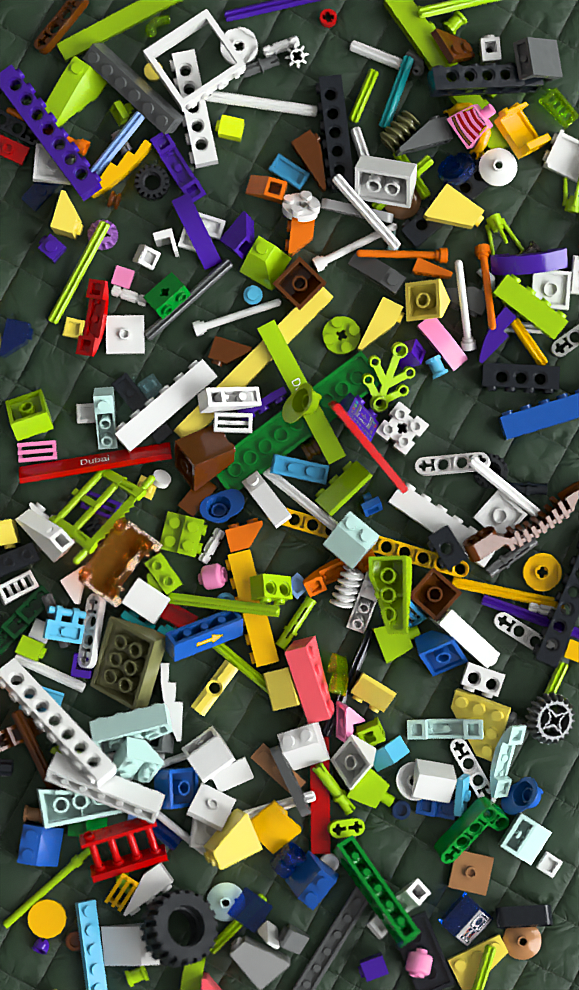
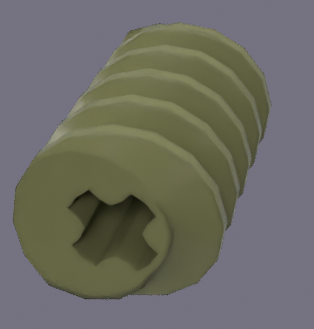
M406 110L401 112L402 116L398 115L396 117V121L390 123L391 127L387 126L385 128L386 133H380L381 142L393 153H395L394 145L398 148L401 147L398 142L399 140L406 142L404 135L411 137L410 129L415 132L417 131L414 126L415 124L421 126L419 121Z

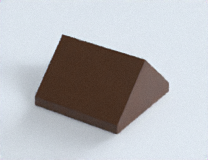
M432 567L411 591L410 599L421 611L437 622L462 592Z

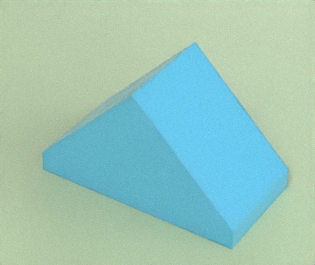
M400 735L376 749L373 766L377 772L396 763L410 752Z

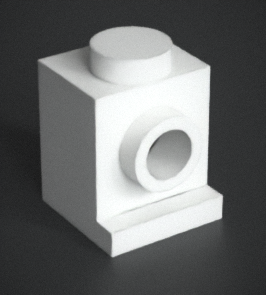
M485 35L483 38H480L481 66L491 63L500 64L502 60L500 38L494 37V35ZM491 48L493 52L487 53L486 49Z

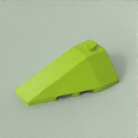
M74 56L45 103L47 107L44 109L48 114L50 112L53 113L58 120L56 125L59 128L70 117L80 112L83 107L97 99L108 82L90 65ZM39 114L36 120L41 119L42 114Z
M407 555L369 557V579L373 585L374 594L378 600L387 633L408 634L412 558Z

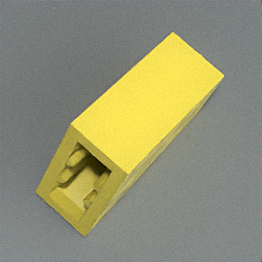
M446 184L423 218L428 221L472 229L474 225L478 227L484 219L482 216L484 210Z

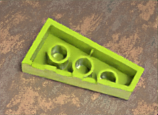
M505 275L493 290L492 296L495 298L498 296L508 308L516 310L520 317L530 321L535 328L551 340H555L569 322L565 319L567 316L559 309L557 311L553 310L550 307L552 304L542 297L540 300L536 297V292L529 286L523 287L520 284L521 280L515 275Z

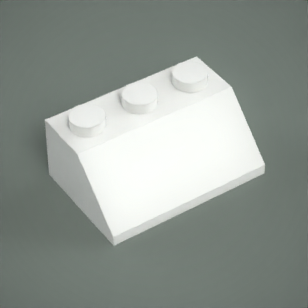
M361 155L355 166V192L363 201L404 208L411 207L417 180V164Z

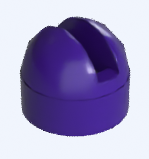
M39 938L35 941L32 949L37 953L45 955L49 949V942L46 939L43 942V938Z

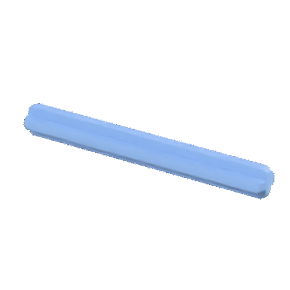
M138 111L134 113L91 167L90 171L92 173L96 171L100 175L145 119L143 114Z

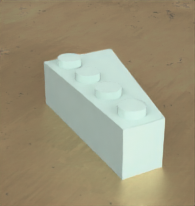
M156 703L150 707L136 708L130 712L116 713L114 716L100 717L90 721L92 741L107 757L109 752L114 750L116 752L127 737L152 740L173 732L170 713L165 703Z

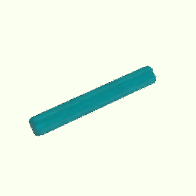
M404 56L379 122V126L382 128L390 127L414 62V59L410 56Z

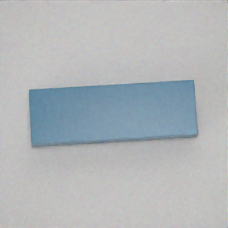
M273 454L270 473L324 485H326L329 471L328 465Z

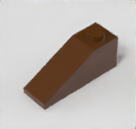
M308 130L293 140L291 147L323 193L326 191L320 145L322 141L316 132L313 134L311 130Z

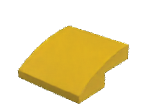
M275 800L250 819L258 840L272 854L276 853L302 832L301 827L288 816V812Z

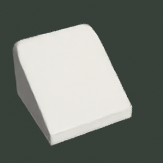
M140 244L132 261L150 270H154L161 253Z
M266 921L257 930L258 934L268 945L278 949L279 937L277 926Z

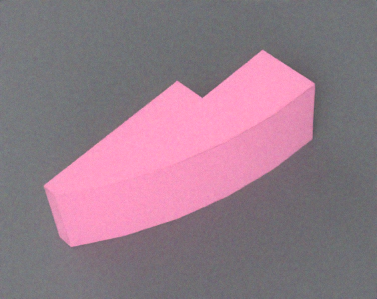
M437 318L423 320L417 326L418 330L429 341V344L441 355V358L453 371L468 360L465 353Z

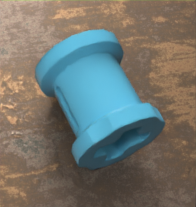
M441 355L425 361L432 371L433 379L448 372L440 359Z

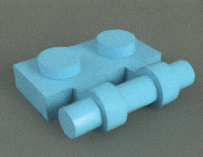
M49 605L47 613L54 614V619H46L43 638L82 644L85 625L78 624V619H85L86 611H80L79 608H63L61 605ZM62 616L71 617L70 622L61 621Z

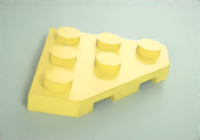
M457 688L451 709L456 718L483 719L484 739H468L476 756L492 762L496 746L505 732L511 708Z

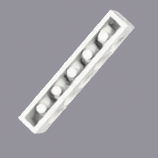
M194 49L172 53L173 60H169L172 72L176 71L177 78L173 79L175 88L180 90V95L183 99L188 96L184 92L186 88L192 87L196 91L202 87ZM183 69H189L191 71V73L188 76H182L180 74ZM203 99L197 102L196 106L199 109L196 113H190L186 109L184 111L185 115H182L184 117L182 121L183 127L187 126L188 133L185 134L187 145L192 147V152H189L191 164L195 163L196 168L218 164L206 102ZM195 124L202 125V129L198 132L193 131L192 127ZM199 142H203L206 144V148L198 150L196 145Z

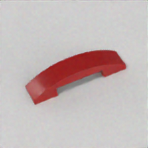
M89 278L86 297L90 298L84 332L83 335L78 337L76 354L94 357L102 340L106 325L109 291L108 281Z

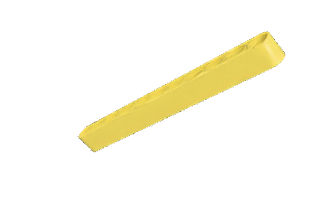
M324 287L301 310L295 307L277 325L287 344L333 299V296ZM262 340L216 388L246 387L273 360L264 341ZM198 405L175 428L174 432L182 438L202 430L214 419V413H200Z

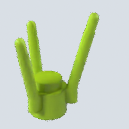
M564 177L562 206H565V211L579 214V178L574 196L570 195L568 199L567 178Z
M500 213L491 215L486 219L487 225H485L491 255H495L491 231L493 233L499 232L504 243L507 244L508 240L503 231L504 228L522 252L524 251L521 243L506 224L505 219L501 218Z

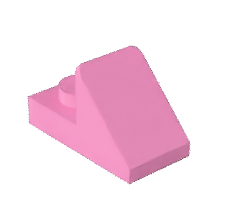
M336 701V737L345 742L354 733L353 724L364 722L365 720L341 701Z

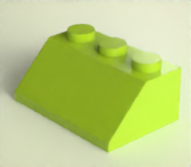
M357 461L347 463L342 468L345 472L340 476L336 474L329 481L331 485L326 490L322 488L315 495L317 497L315 500L317 505L331 517L373 477Z

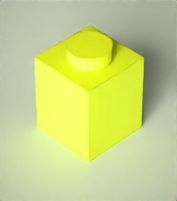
M222 115L221 120L217 119L215 131H218V137L241 142L245 124L244 119Z

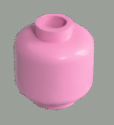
M218 563L203 566L198 574L200 585H203L207 590L222 588L228 580L226 568Z
M416 948V951L408 953L405 969L409 972L410 976L423 979L424 976L430 974L433 959L427 954V950Z

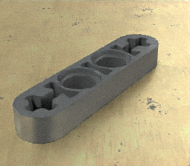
M278 744L270 748L275 763L300 815L305 817L311 814L309 804L289 762L283 755L281 746Z

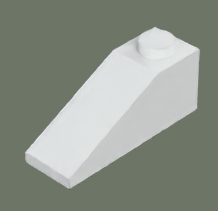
M259 387L205 388L197 395L200 413L226 412L262 405Z
M258 471L242 481L245 488L276 528L292 517Z

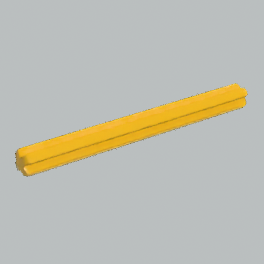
M453 577L452 584L462 590L525 603L532 602L552 607L556 605L555 597Z

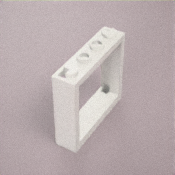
M207 9L143 50L144 57L182 112L186 109H193L198 101L208 99L212 96L213 91L218 88L219 90L223 89L229 84L230 80L240 78V75L246 70L245 63ZM206 24H209L236 64L183 99L155 58Z

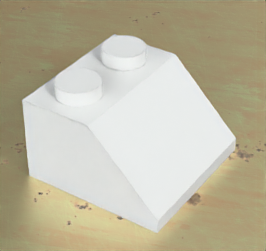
M319 722L277 735L283 755L294 771L330 759Z

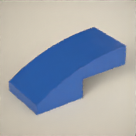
M425 799L417 801L416 814L456 820L457 817L453 814L455 802L453 799L450 800V803Z

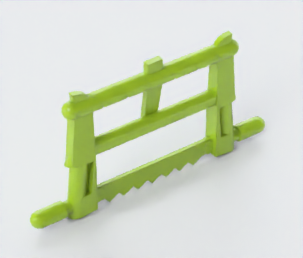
M110 469L97 471L80 490L77 488L73 490L71 494L74 497L57 515L51 516L49 521L61 527L71 539H74L84 548L73 558L74 564H79L87 556V553L92 554L98 546L97 543L104 539L106 534L110 533V529L115 528V524L120 522V518L125 517V513L130 512L129 508L134 507V502L141 500L146 495V490L155 481L154 475L148 476L139 487L127 481V477H123ZM104 477L112 484L95 501L86 494ZM117 488L129 494V498L92 538L80 531L82 526ZM80 501L91 506L74 525L64 520Z

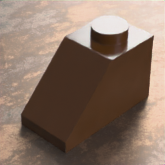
M215 336L208 359L212 360L211 364L222 367V364L228 365L248 355L252 351V347Z

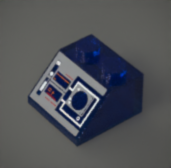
M464 892L439 919V922L455 938L468 947L494 918Z

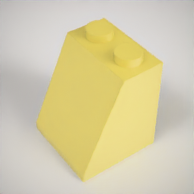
M238 808L233 810L228 816L222 831L217 830L204 845L206 851L204 852V857L208 863L211 862L213 867L216 866L222 870L262 850L248 814Z

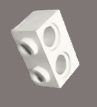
M467 662L460 684L464 685L463 689L474 692L477 689L482 691V696L492 699L493 695L498 697L505 675ZM472 672H475L478 676L475 683L468 681V675ZM489 679H494L496 682V686L492 690L486 687V682Z

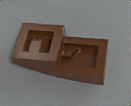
M208 481L196 491H193L191 488L178 506L194 517L200 509L201 502L206 497L212 495L217 486Z

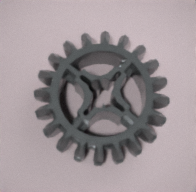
M550 692L549 694L543 693L542 697L536 696L537 701H531L533 706L527 708L529 714L525 715L526 719H528L525 723L529 727L527 731L532 734L533 739L547 745H551V743L558 744V740L564 741V735H570L568 730L574 729L571 725L572 722L576 721L572 718L576 714L572 710L574 706L559 693ZM555 704L558 706L557 708H549V706ZM551 728V731L543 732L542 730Z

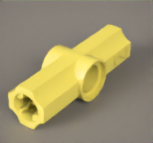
M225 660L191 707L205 716L239 669ZM215 682L220 685L218 693L210 691L209 686L211 683Z

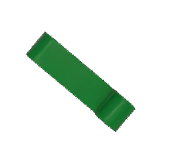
M486 797L478 798L435 843L434 849L441 861L445 864L454 862L488 825L497 831L506 829L509 825V819L503 810Z

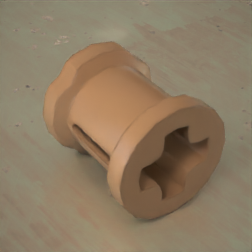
M25 805L23 822L36 821L42 824L40 808H31L29 805Z

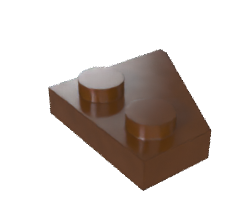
M435 29L431 33L449 64L469 61L476 56L472 51V46L465 39L440 29Z

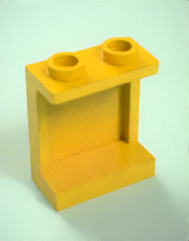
M517 102L509 109L507 107L498 113L499 117L493 121L518 159L541 149L552 140L548 133L539 137L523 113V109L528 106L527 102L522 104Z

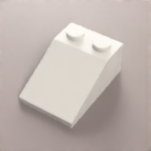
M142 923L101 926L104 966L160 964V959L155 961L151 957V951L147 952L145 949L147 945L141 939L143 931L140 930V924Z

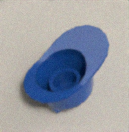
M228 489L210 495L201 502L200 513L208 521L218 524L224 523L243 509L245 504L244 496L236 489Z
M524 777L510 786L508 797H502L501 807L508 815H516L525 809L536 807L544 792L538 787L535 779Z

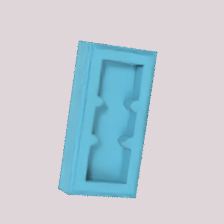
M463 773L457 778L454 816L461 817L467 810V802H469L471 791H469V774Z

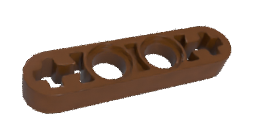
M67 0L36 38L34 47L41 54H48L52 51L86 9L89 0H81L80 2L78 0ZM71 12V15L64 19L65 14ZM59 26V30L56 33H52L53 29Z

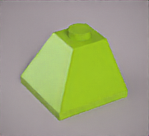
M258 236L239 272L273 291L274 281L285 271L292 258L274 244Z

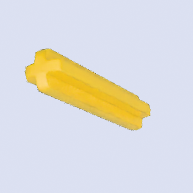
M516 317L510 326L536 364L545 366L548 360L520 319Z

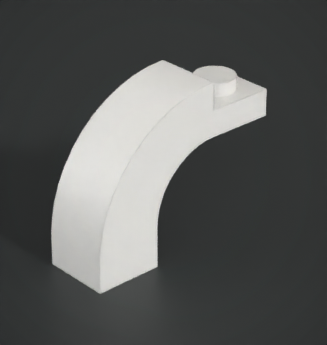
M417 878L398 891L395 897L408 913L413 908L419 906L431 892ZM376 913L366 924L378 939L383 938L388 932Z

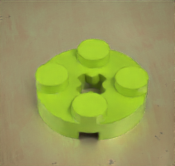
M334 317L327 322L323 329L325 346L334 354H348L354 351L360 342V328L349 317ZM343 330L347 338H343L340 341L336 333Z

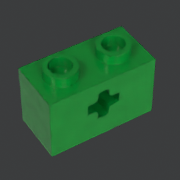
M171 272L143 298L163 320L181 303L186 301L191 293Z

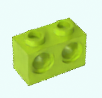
M161 552L144 563L166 595H169V593L183 585Z
M260 574L250 577L251 600L260 601V604L273 602L274 605H283L285 601L293 599L291 576Z

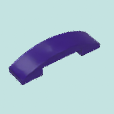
M161 132L151 138L152 145L184 195L189 193L193 203L207 195L170 135Z
M189 193L172 200L174 208L204 269L206 270L221 263L222 260Z
M567 248L547 249V252L510 255L509 253L490 255L492 275L534 274L568 267Z

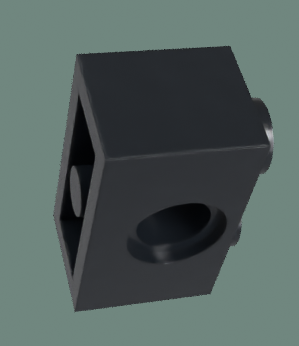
M448 525L427 537L428 542L426 544L431 552L435 551L439 558L436 560L442 569L446 568L449 570L468 558ZM443 543L450 545L451 551L449 554L441 552L440 548Z

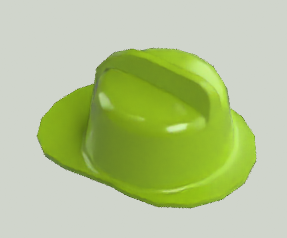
M301 384L285 401L282 409L283 419L285 422L294 423L303 415L313 414L317 410L322 396L316 393L310 384Z

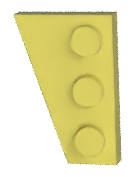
M500 934L447 959L462 990L472 989L486 945H492L496 948L490 970L508 953Z

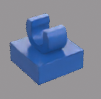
M370 492L362 495L365 503H362L361 507L365 517L383 510L378 496L372 499Z

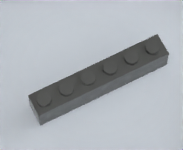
M94 43L91 45L82 59L163 134L175 132L184 117L104 43Z

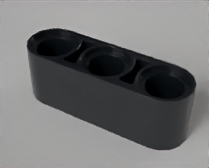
M551 905L495 908L498 929L553 925Z

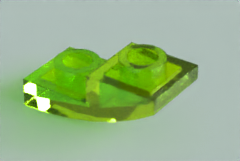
M332 653L327 672L332 673L328 691L346 697L348 687L347 659Z

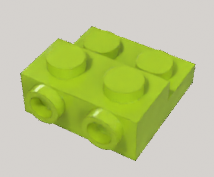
M168 511L159 549L196 558L197 554H201L203 543H200L202 535H206L208 525L205 524V520Z

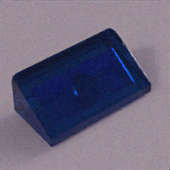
M156 818L157 826L152 828L154 835L174 851L183 839Z

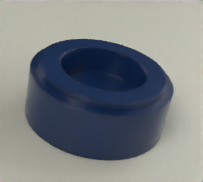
M397 800L393 803L391 812L396 819L404 820L410 815L411 808L408 802Z

